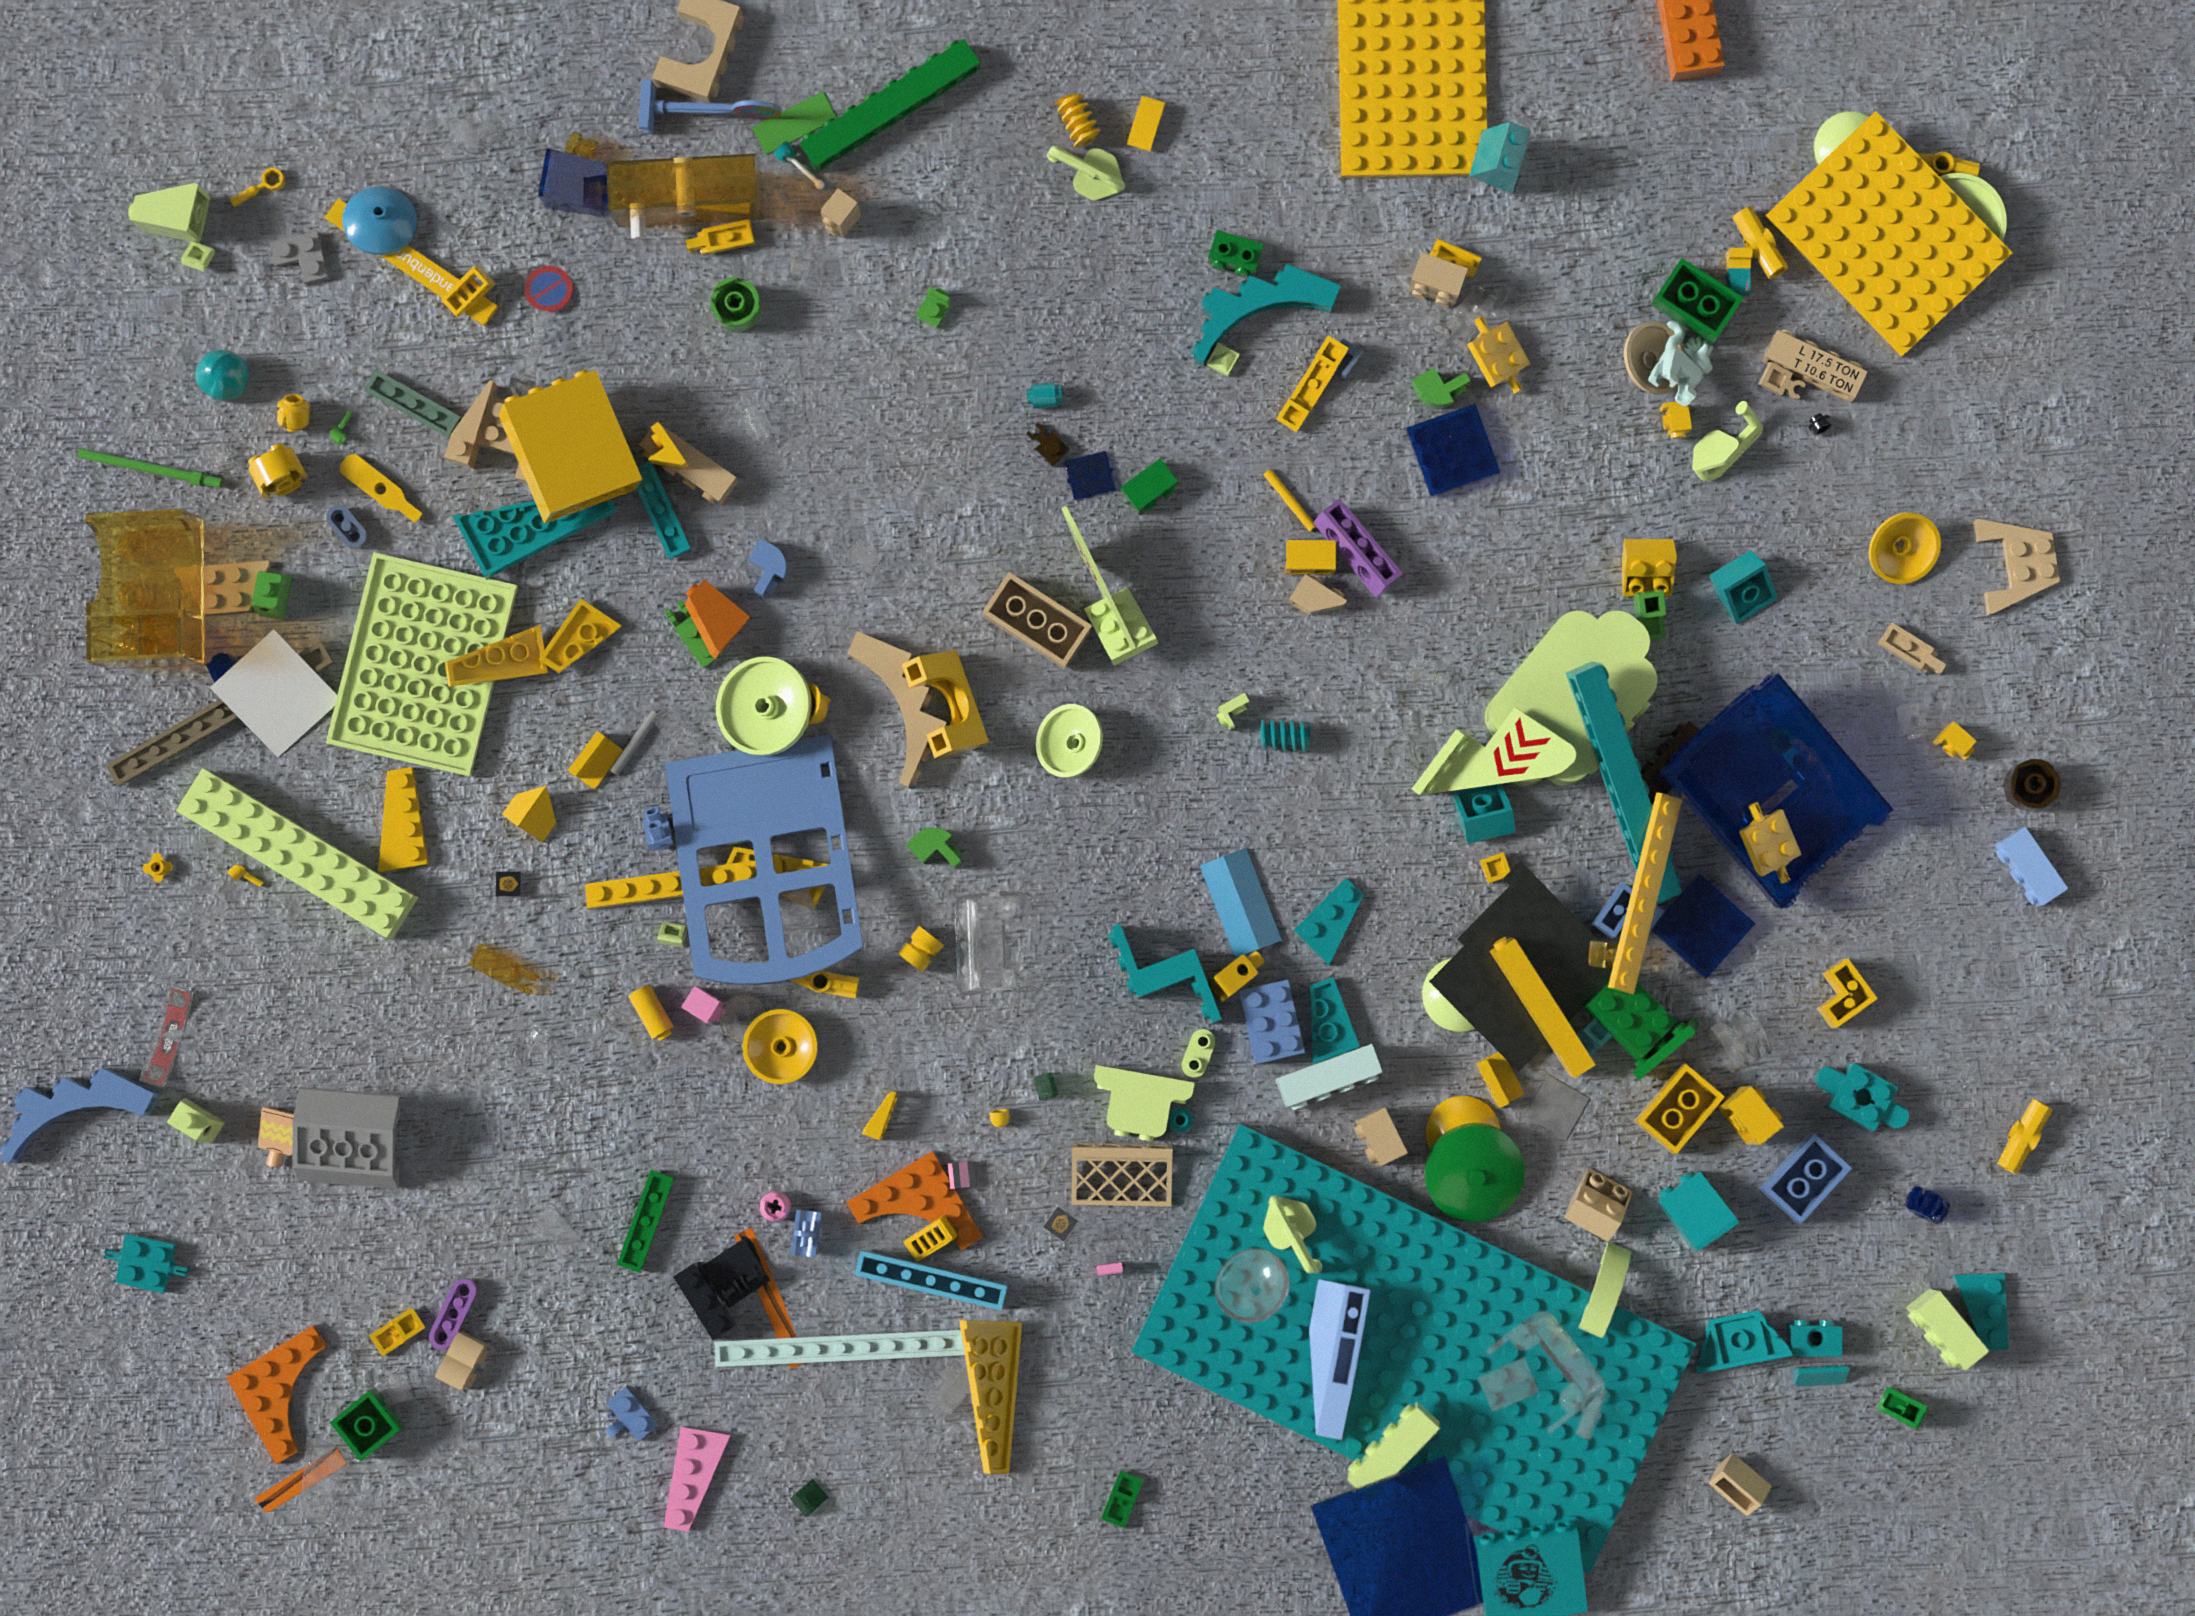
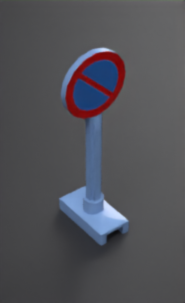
M642 80L638 128L643 129L644 134L654 135L655 115H665V113H736L743 117L754 119H773L781 116L782 108L770 102L756 100L739 101L733 105L723 103L665 102V100H656L657 86L652 80Z

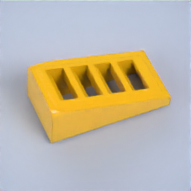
M473 266L441 298V301L459 318L490 291L496 283L480 266ZM475 277H478L483 282V284L480 285L475 280ZM468 283H470L476 289L474 293L467 286ZM460 290H463L467 294V296L469 297L467 300L459 292ZM455 296L462 303V305L459 307L452 300V297Z
M891 1091L863 1129V1135L877 1140L883 1139L899 1095L897 1092Z
M943 1214L905 1239L903 1243L916 1262L955 1239L958 1234ZM938 1226L945 1238L942 1239L935 1227ZM930 1231L933 1234V1236L937 1240L936 1244L933 1242V1240L927 1232ZM922 1235L930 1245V1248L927 1249L920 1237ZM914 1240H916L920 1248L923 1250L922 1253L919 1254L915 1246L912 1244Z

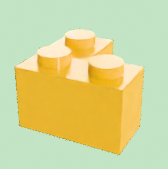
M1844 958L1822 973L1836 994L1817 1007V1010L1831 1029L1838 1028L1878 998L1848 958Z

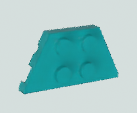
M1760 1310L1708 1320L1696 1373L1701 1374L1793 1356V1351Z

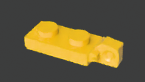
M750 219L704 228L701 232H697L698 237L685 240L689 253L701 251L702 255L756 245Z

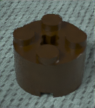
M2030 759L2016 764L2008 771L2004 779L2006 800L2014 807L2024 811H2034L2048 806L2058 797L2061 789L2059 774L2049 762L2041 759ZM2029 781H2032V784L2036 785L2035 789H2032L2031 786H2029Z

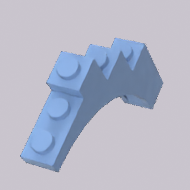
M101 1067L91 1077V1087L70 1077H62L53 1087V1097L36 1088L24 1087L16 1095L14 1101L16 1105L13 1109L22 1113V1115L17 1117L13 1123L12 1130L14 1131L10 1139H7L2 1145L0 1160L6 1163H17L26 1147L42 1130L56 1120L76 1111L92 1107H112L125 1109L141 1116H150L161 1093L109 1068Z

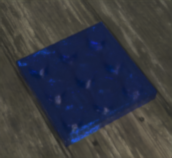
M1476 403L1406 427L1405 429L1430 498L1500 474L1499 466Z
M1698 874L1665 910L1651 932L1701 977L1707 979L1756 923L1701 874Z

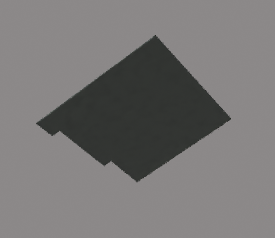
M1521 861L1503 878L1510 886L1457 938L1463 947L1429 981L1518 1072L1548 1042L1490 953V950L1495 948L1493 944L1503 937L1507 939L1511 937L1517 941L1568 1022L1610 980L1615 956Z

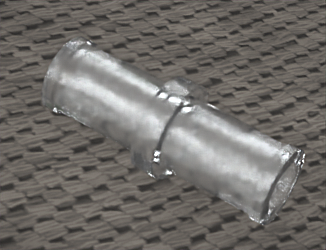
M1596 1386L1592 1387L1587 1405L1582 1408L1583 1416L1575 1433L1576 1435L1591 1440L1597 1419H1601L1602 1414L1600 1411L1608 1391Z

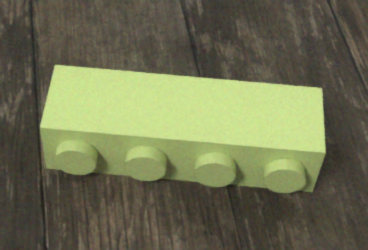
M1416 1402L1413 1406L1410 1404L1406 1406L1400 1413L1402 1418L1396 1424L1390 1423L1382 1434L1384 1436L1379 1442L1373 1441L1365 1450L1367 1454L1361 1460L1357 1458L1348 1467V1481L1369 1501L1440 1429V1422L1419 1402Z

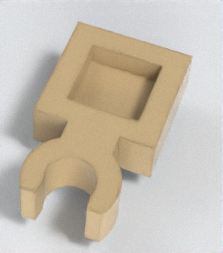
M1773 362L1768 363L1758 385L1777 395H1782L1785 390L1791 399L1800 398L1799 395L1794 393L1796 385L1800 388H1805L1806 386L1801 380H1790L1793 373Z

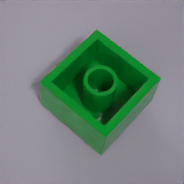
M376 1388L367 1391L329 1422L360 1462L368 1459L406 1428Z

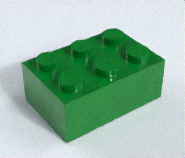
M1681 258L1651 305L1673 320L1678 321L1682 326L1710 344H1713L1744 298Z
M1608 981L1583 1009L1592 1018L1597 1020V1023L1609 1032L1637 1061L1643 1058L1677 1021L1638 983H1636L1634 994L1609 988Z

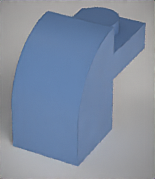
M760 538L748 560L751 564L764 570L754 592L765 599L767 594L771 595L777 586L776 578L786 582L788 564L777 547Z

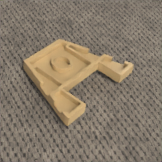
M1975 519L1973 521L1976 543L2002 540L2009 589L1984 593L1987 615H1992L2060 582L2052 533L1982 519Z

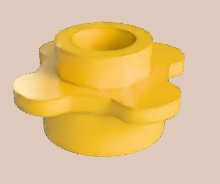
M154 853L150 862L143 865V872L150 874L155 882H162L164 877L173 869L172 863L163 859L160 853ZM157 865L160 866L159 870H156Z

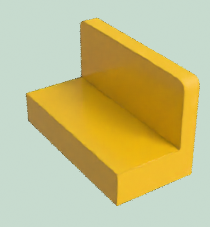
M1287 540L1285 575H1335L1336 542L1334 540Z
M597 731L567 771L592 789H596L624 750Z
M1499 1052L1475 1063L1498 1108L1524 1095V1091L1509 1062Z

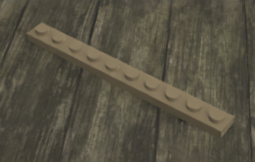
M322 641L298 654L316 673L335 664ZM219 699L106 764V767L116 785L121 787L236 721L239 717Z

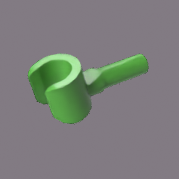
M347 411L338 427H334L330 432L332 440L339 446L348 437L343 430L353 415L351 411Z

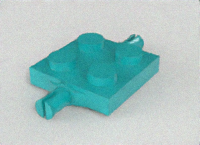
M133 1233L125 1234L123 1247L120 1252L106 1248L104 1251L105 1255H103V1259L117 1261L118 1270L115 1283L158 1293H165L167 1291L168 1281L173 1274L187 1277L189 1273L187 1272L189 1267L175 1264L176 1243Z

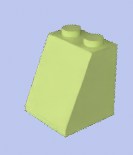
M195 183L137 195L134 198V202L129 206V220L146 233L200 243L211 196Z

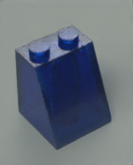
M546 148L538 197L546 209L604 217L605 210L608 211L610 206V196L607 195L609 187H612L614 183V172H612L607 163Z

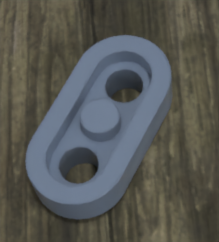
M334 505L327 511L326 521L348 547L359 549L365 546L368 541V532L349 509L342 505ZM344 515V520L338 523L337 517ZM355 533L360 534V538L357 541L352 539Z

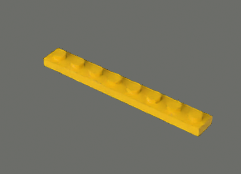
M1656 793L1608 985L1609 988L1634 994L1682 799L1663 793Z
M781 857L773 858L775 872L777 874L783 873ZM755 860L699 868L701 885L704 887L752 879L757 876ZM679 871L585 884L587 908L589 910L683 897Z

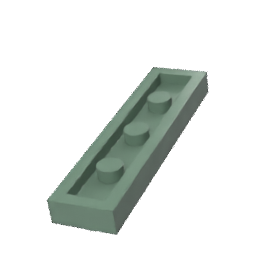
M375 370L364 389L371 396L450 439L452 432L462 420L457 414L378 370Z

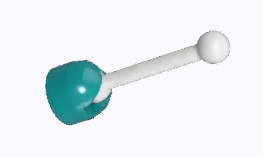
M785 141L777 148L774 156L781 162H792L815 183L817 189L824 188V181L818 180L794 158L795 149L789 142Z

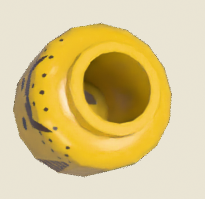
M298 394L284 396L277 404L278 424L289 432H298L308 426L310 421L309 402Z

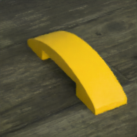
M1327 336L1300 383L1276 418L1277 421L1298 432L1349 350L1347 346L1331 336Z

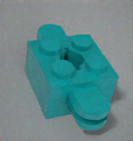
M1848 1063L1843 1072L1831 1066L1822 1067L1816 1072V1085L1831 1094L1824 1107L1861 1128L1875 1132L1880 1122L1891 1128H1901L1908 1122V1110L1892 1100L1898 1087L1855 1063Z

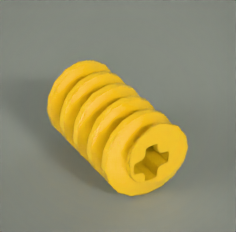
M1083 93L1066 95L1054 103L1055 106H1060L1058 113L1064 115L1061 120L1064 124H1067L1066 130L1071 133L1070 139L1076 141L1074 143L1075 149L1085 147L1095 141L1096 135L1101 131L1099 128L1092 129V126L1097 123L1096 120L1088 121L1087 119L1093 113L1092 111L1084 112L1088 103L1079 102L1084 97Z

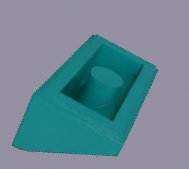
M1843 1364L1795 1367V1386L1845 1384L1849 1367Z

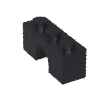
M698 1262L693 1263L673 1276L713 1341L737 1326L725 1304L723 1305L710 1286L711 1282Z

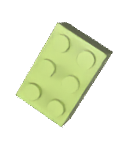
M1928 1289L1906 1307L1910 1312L1907 1315L1916 1327L1920 1326L1926 1332L1924 1335L1925 1339L1932 1347L1936 1346L1941 1350L1942 1354L1940 1357L1949 1367L1953 1366L1955 1369L1959 1368L1966 1371L1989 1352L1940 1291Z

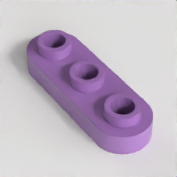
M463 1278L453 1284L429 1333V1341L434 1348L439 1350L449 1348L456 1334L461 1330L478 1294L477 1285L473 1280ZM463 1286L469 1288L467 1296L461 1292ZM452 1309L458 1311L457 1318L451 1316L450 1312ZM441 1332L447 1334L446 1341L440 1339L439 1335Z

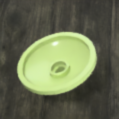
M1849 111L1829 118L1819 129L1814 142V154L1818 165L1870 116L1860 112Z
M1066 704L1051 711L1041 723L1036 737V752L1042 766L1049 773L1062 778H1072L1086 772L1095 763L1102 748L1103 733L1101 724L1092 711L1081 705Z
M1450 959L1444 960L1429 972L1424 981L1422 999L1425 1010L1430 1018L1444 1029L1455 1032L1473 1030L1475 1028L1429 982Z

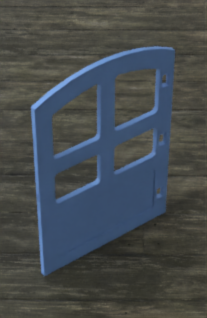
M831 735L798 740L787 750L771 756H756L737 750L665 763L679 861V875L681 876L693 970L696 978L735 985L781 983L826 970L863 949ZM829 763L831 777L822 778L821 765ZM818 829L826 830L831 859L829 865L781 874L775 872L771 848V839L773 837ZM840 836L842 850H833L832 838ZM743 842L753 843L757 870L755 878L706 887L701 885L697 857L699 850ZM833 885L836 892L841 936L813 951L789 958L787 956L779 903L780 894ZM760 898L769 960L766 963H743L713 959L711 957L707 929L706 907ZM851 909L853 924H845L843 911Z

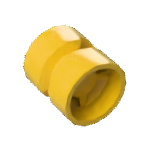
M918 926L911 935L912 942H906L898 954L923 973L931 963L930 957L936 956L944 945Z

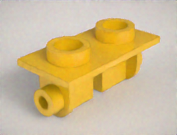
M1439 238L1436 239L1430 252L1431 256L1468 268L1467 278L1468 276L1474 277L1482 257Z

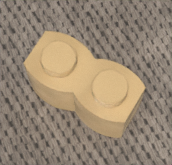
M459 1331L453 1339L435 1378L460 1391L466 1387L470 1388L477 1377V1374L474 1373L477 1365H482L487 1358L489 1352L486 1351L488 1344L463 1331Z

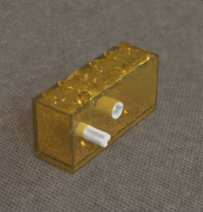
M755 153L606 162L608 211L618 228L631 227L632 240L646 239L645 226L730 222L747 219L764 220L762 171Z

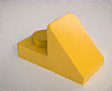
M658 422L653 425L651 429L655 434L651 438L658 448L662 446L664 448L649 457L648 460L656 465L687 469L689 465L661 424Z

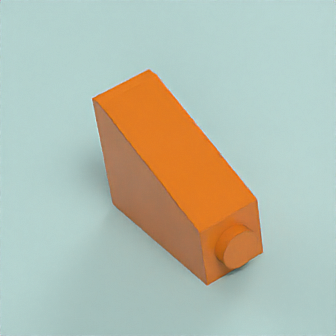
M704 579L699 585L694 583L687 591L686 595L689 597L685 606L710 655L716 659L746 625L750 616Z

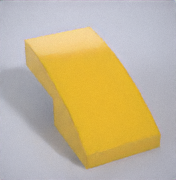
M1142 95L1127 142L1128 145L1151 151L1166 102Z
M411 1307L370 1334L369 1337L381 1356L384 1357L426 1327L413 1307Z

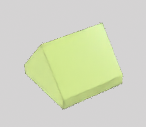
M663 922L657 937L659 944L684 948L687 926Z

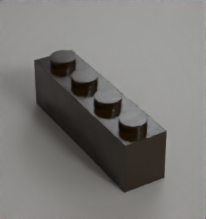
M1690 721L1684 725L1679 723L1671 733L1673 739L1669 744L1664 742L1655 752L1658 755L1653 763L1648 761L1640 771L1642 780L1648 785V797L1653 805L1656 793L1667 795L1712 741L1711 738Z

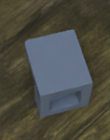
M1343 338L1340 343L1347 346L1349 350L1335 374L1345 380L1361 359L1363 351Z

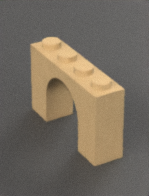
M680 0L677 8L679 18L711 30L716 38L715 48L708 59L694 65L683 64L660 56L652 79L658 87L711 103L712 97L716 98L719 92L720 84L718 81L720 75H724L727 70L728 61H726L728 53H732L736 44L734 36L737 30H741L744 16H742L739 6L722 0Z

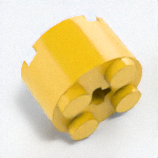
M283 443L272 446L269 452L263 455H256L248 461L250 465L249 472L262 497L265 499H271V494H276L278 497L287 495L302 485L301 479L303 477L307 478V474L294 449L285 447Z

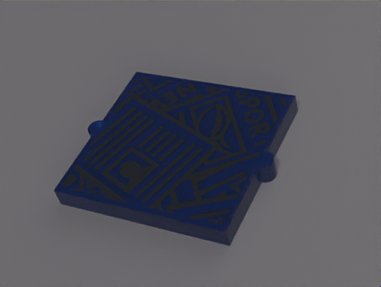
M1106 451L1064 461L1068 474L1067 483L1071 486L1074 501L1116 490L1112 476L1113 468H1110Z

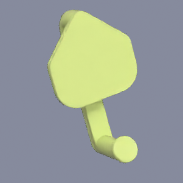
M1053 146L1048 151L1047 156L1051 162L1061 161L1078 170L1073 180L1074 189L1077 193L1090 200L1104 198L1121 192L1125 188L1116 158L1101 149L1094 148L1089 150L1084 159L1058 146Z
M1746 401L1738 403L1736 413L1742 415L1749 425L1736 438L1720 430H1714L1707 433L1695 445L1692 468L1702 481L1708 482L1721 477L1762 434L1763 425Z
M1274 1195L1270 1197L1269 1208L1263 1227L1270 1243L1277 1249H1286L1292 1246L1305 1271L1311 1274L1319 1273L1322 1270V1263L1311 1257L1302 1240L1311 1235L1316 1228V1220L1308 1205Z

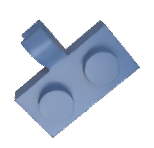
M627 1386L606 1403L619 1418L605 1430L611 1438L627 1427L639 1442L659 1425Z

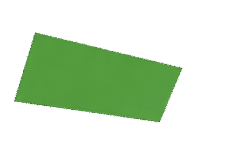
M822 91L783 111L778 118L767 119L753 126L752 129L767 155L776 150L783 142L787 141L790 143L806 135L808 132L822 127L829 119H837Z

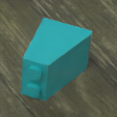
M1511 121L1482 130L1469 177L1507 193H1513L1531 130Z
M1690 1170L1679 1178L1681 1181L1674 1187L1668 1185L1659 1192L1660 1197L1656 1199L1690 1250L1700 1251L1740 1223L1703 1174L1698 1171L1693 1173Z

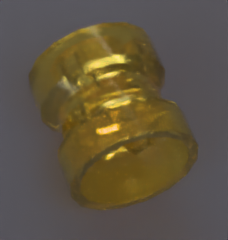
M574 131L566 143L565 153L570 156L576 155L580 158V161L588 164L596 153L598 142L591 138L585 139L581 133Z

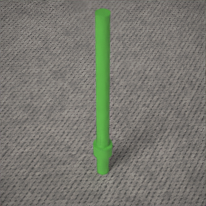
M81 448L78 450V458L185 480L196 486L208 485L221 488L223 484L222 478L208 476L201 471L193 470L189 472Z

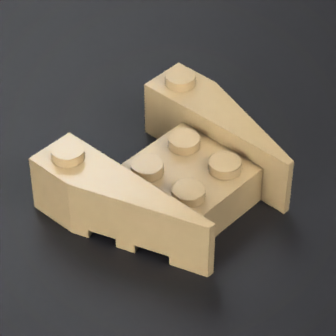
M489 380L452 432L444 456L450 463L473 469L480 446L515 456L498 415L505 400L496 397L499 387L494 381ZM518 465L515 478L520 483L528 485L521 467Z

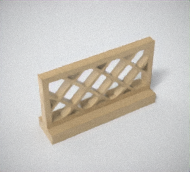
M1072 1143L1071 1205L1171 1207L1172 1144ZM1077 1161H1088L1094 1168L1084 1177L1077 1170ZM1106 1161H1113L1119 1167L1110 1177L1100 1169ZM1118 1161L1126 1162L1123 1165H1121ZM1131 1161L1139 1162L1144 1168L1135 1178L1125 1169ZM1156 1162H1167V1172L1160 1178L1150 1169ZM1096 1171L1106 1179L1098 1189L1087 1180ZM1121 1171L1132 1180L1122 1190L1112 1181ZM1146 1171L1156 1180L1148 1190L1137 1181ZM1077 1175H1078V1176L1080 1177V1179H1081V1181H1080L1078 1184H1077ZM1166 1177L1167 1186L1162 1182ZM1083 1183L1094 1192L1087 1199H1077V1189ZM1108 1183L1119 1192L1113 1199H1105L1099 1193ZM1134 1183L1143 1192L1137 1200H1131L1124 1193ZM1160 1184L1167 1191L1166 1200H1155L1150 1192Z

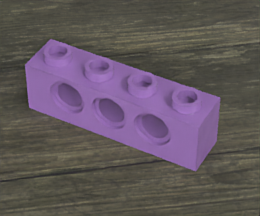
M1340 498L1324 509L1313 522L1327 540H1334L1336 542V551L1376 598L1392 587L1403 574Z

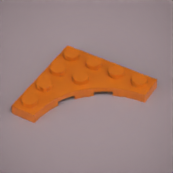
M933 1151L846 1202L858 1224L885 1214H909L931 1222L944 1214L958 1234L953 1240L961 1250L983 1238L957 1191L950 1189V1180Z
M315 1325L226 1377L275 1464H279L300 1451L292 1432L291 1421L289 1420V1403H291L295 1382L302 1369L305 1368L314 1356L327 1347Z

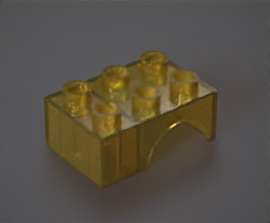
M184 509L85 513V523L90 526L95 534L101 557L99 591L92 602L86 603V662L107 669L205 665L204 518Z

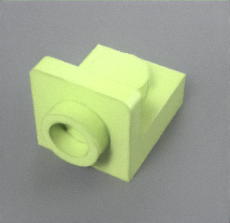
M1245 693L1218 707L1220 713L1216 716L1223 728L1227 726L1229 730H1232L1235 727L1229 716L1230 713L1236 716L1247 710L1245 705L1249 703V699Z

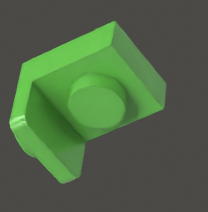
M929 287L927 290L928 295L916 313V318L938 329L952 303L946 291L938 287L935 290Z

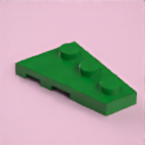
M1694 1016L1685 1024L1684 1022L1679 1024L1667 1040L1665 1038L1660 1040L1653 1047L1654 1051L1649 1056L1645 1055L1634 1063L1636 1067L1633 1074L1638 1080L1643 1078L1696 1033L1700 1023Z

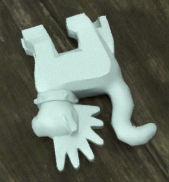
M1671 320L1667 323V326L1674 331L1675 335L1669 337L1665 351L1653 368L1648 381L1656 387L1661 385V378L1668 379L1671 388L1678 384L1675 401L1685 407L1696 398L1697 392L1694 389L1704 377L1703 375L1712 370L1713 366L1710 363L1709 355L1713 350V346L1708 348L1707 341L1701 344V338L1697 337L1695 341L1693 338H1690L1683 345L1684 349L1679 350L1677 346L1684 340L1685 331L1678 321Z

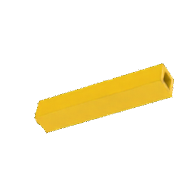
M1503 937L1493 944L1495 948L1490 950V953L1568 1075L1575 1079L1595 1066L1594 1061L1517 941L1511 937L1508 939Z

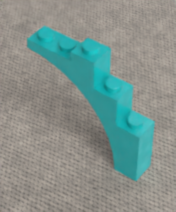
M1286 264L1284 270H1278L1274 283L1278 284L1277 286L1253 276H1249L1247 282L1242 281L1238 291V295L1241 298L1213 287L1211 293L1206 292L1201 304L1202 307H1205L1203 315L1211 319H1205L1201 332L1205 333L1201 342H1196L1192 351V355H1195L1194 363L1204 366L1212 349L1221 338L1238 323L1257 313L1274 308L1292 306L1314 308L1331 313L1341 285Z

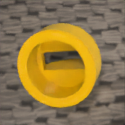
M997 1109L989 1112L990 1120L995 1127L1003 1128L1009 1123V1109Z

